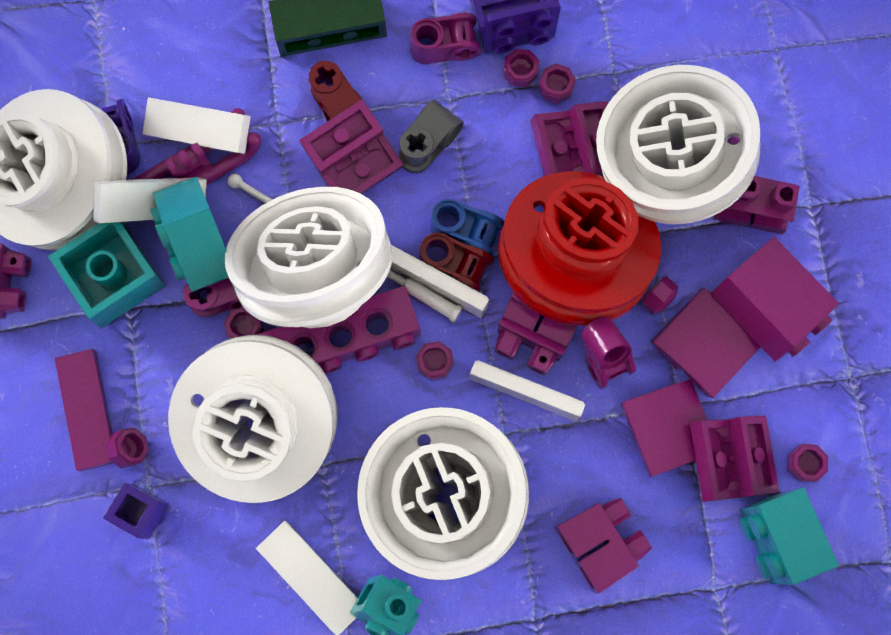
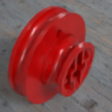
M566 171L549 174L533 181L514 198L501 230L498 254L500 266L507 283L527 306L557 322L587 326L590 322L600 317H609L615 320L629 312L641 300L657 272L661 258V240L655 221L638 216L632 201L620 188L606 182L601 175L581 171ZM541 205L543 206L544 211L538 212L535 210V208Z

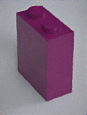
M775 237L771 238L710 293L775 362L787 352L794 357L811 342L806 336L810 332L816 336L833 321L828 315L839 305L831 294Z

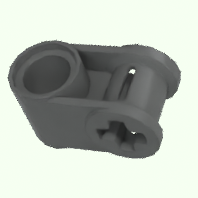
M431 100L400 138L399 158L404 163L403 168L410 173L425 171L444 148H447L461 131L464 121L436 100Z

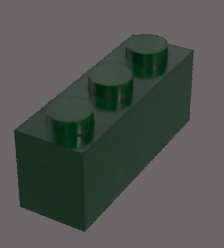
M381 0L268 1L275 41L281 57L387 37Z

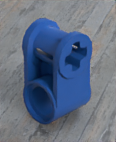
M444 199L436 203L432 209L430 222L432 233L445 234L466 245L482 249L491 256L494 254L491 248L499 230H502L504 220L499 216L484 210L475 209L453 199ZM442 214H451L457 219L458 223L453 227H444L438 222V217ZM483 229H486L483 239H479Z

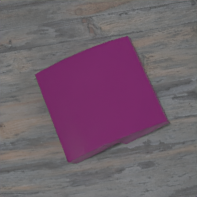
M362 99L299 140L328 187L345 188L363 194L404 166V163L384 136L382 127Z
M607 101L575 104L569 111L535 114L530 122L544 176L566 171H581L603 176L597 153L596 139L600 119L608 105Z
M701 288L651 341L675 369L682 370L704 395L710 398H714L760 348L758 343L705 288Z
M691 379L638 396L620 404L649 478L696 461L690 423L705 421L707 418Z
M766 415L690 423L703 502L780 493Z

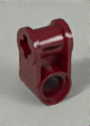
M320 61L311 67L309 72L311 94L322 110L327 122L362 99L335 63ZM325 80L328 84L333 83V85L328 87L325 83L320 84V82Z
M432 233L426 236L421 243L419 254L420 261L479 293L481 290L479 284L486 268L494 262V257L484 250L466 245L442 233ZM436 246L441 247L445 250L447 257L442 261H432L426 254L428 249ZM472 264H474L475 266L473 268L471 275H467Z

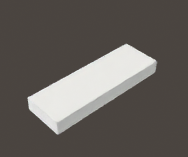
M148 97L142 134L189 144L197 142L200 146L245 154L251 116Z
M197 177L206 198L207 180ZM191 178L94 181L93 220L98 223L154 220L150 209L157 207L153 192Z
M391 245L393 255L391 270L407 279L412 278L455 305H461L464 310L482 319L488 308L489 299L487 296Z
M479 360L474 362L470 372L469 380L576 422L581 417L586 405L583 401Z
M286 520L256 547L257 551L335 635H340L356 619V617L350 614V611L358 597Z

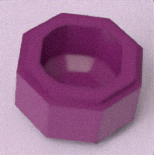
M515 49L505 57L504 78L514 87H528L538 77L539 59L530 50Z
M554 64L543 70L538 88L545 100L558 104L571 97L576 79L570 68Z
M667 276L663 277L641 300V305L652 315L660 313L675 299L678 286Z
M244 307L232 309L224 321L229 339L245 335H257L264 331L262 321L253 317Z
M440 341L424 344L416 355L419 373L430 381L446 378L454 367L451 349Z
M136 428L121 429L113 433L106 444L109 459L120 468L134 467L141 464L149 452L146 437Z
M798 445L787 455V471L798 482H817L828 472V456L818 445Z

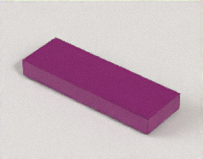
M89 349L55 358L76 471L81 472L113 464L109 459L106 445L113 432L97 352L94 349Z

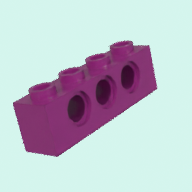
M402 286L372 296L347 319L331 326L310 329L281 326L257 335L278 338L297 347L305 342L313 344L314 352L311 358L327 374L342 368L341 362L356 358L357 362H363L378 356V350L393 346L394 350L411 346L416 342L414 338L421 336V332L406 286ZM380 318L388 322V329L383 334L373 335L367 330L369 323L374 319ZM344 330L351 333L352 337L348 345L335 347L331 344L332 336L336 332Z

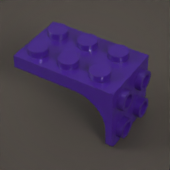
M470 0L476 17L484 54L489 52L497 54L507 53L513 50L515 46L529 43L530 45L537 46L548 42L551 38H555L561 10L559 0Z

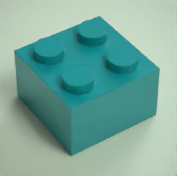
M194 177L153 192L157 207L150 209L162 245L168 251L170 262L178 281L186 278L189 288L193 292L229 278L225 268V252L227 251L198 178Z
M123 222L98 223L48 256L88 319L101 328L166 286Z
M804 487L780 492L739 509L742 516L739 519L742 533L748 541H753L758 552V556L755 557L758 570L764 579L769 578L771 584L794 585L839 566Z

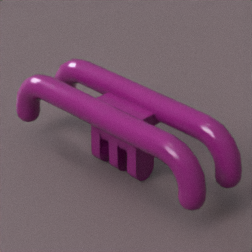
M235 108L231 111V113L246 115L241 108ZM250 132L247 137L245 154L232 152L212 165L205 153L214 148L200 146L196 142L129 180L163 179L172 174L174 178H204L207 180V186L251 159L261 147V137L256 132Z

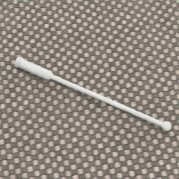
M231 174L228 177L227 182L231 188H240L263 203L273 200L244 183L240 175ZM391 270L387 275L388 278L401 286H406L409 295L446 316L450 322L455 323L463 310L461 305H455L412 278L405 279Z

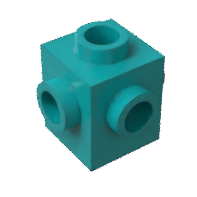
M378 575L368 579L350 614L366 624L364 630L370 635H407L414 628L418 620L419 614L416 610L421 600L411 594L413 589L405 582L396 578L389 580L383 575Z

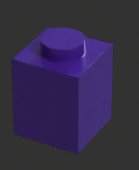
M124 482L103 519L136 538L150 539L170 504L137 485Z

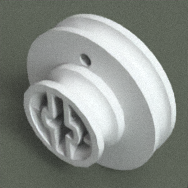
M672 65L657 68L636 77L614 95L605 108L599 122L596 143L604 179L623 191L632 201L638 216L651 221L665 224H686L701 221L721 213L742 196L751 184L758 168L760 159V123L753 102L735 81L718 71L706 67ZM732 136H736L740 139V142L736 145H731L727 140Z
M42 89L20 95L0 110V235L22 245L44 250H58L98 224V222L93 220L94 181L126 180L127 156L125 145L117 126L103 110L64 91Z
M313 187L279 196L260 206L247 216L236 228L227 244L225 268L240 303L253 317L276 326L305 327L310 329L331 326L344 321L356 312L363 303L376 293L385 281L390 271L393 255L383 216L378 207L369 198L345 188Z
M245 335L225 340L198 357L178 380L173 390L168 410L171 442L178 459L186 471L209 491L230 500L246 503H262L277 500L292 494L304 486L323 464L335 438L338 418L337 404L332 386L314 359L287 341L263 335ZM195 394H200L204 398L200 406L193 402ZM249 418L254 421L251 428L246 425Z
M443 407L429 408L411 413L397 420L382 432L373 443L360 470L357 490L358 508L363 527L369 539L381 555L390 563L409 574L426 579H456L488 568L511 548L518 538L527 516L529 483L518 451L498 428L482 417L464 410ZM422 435H428L431 442L429 445L420 447L418 443L419 438ZM453 465L464 468L472 476L467 477L456 473ZM436 468H438L444 483L458 486L459 492L449 497L460 523H456L449 504L436 502L435 495L443 492L435 471ZM474 486H477L479 498L477 507L472 512L469 501L475 499ZM428 514H435L437 521L431 518Z

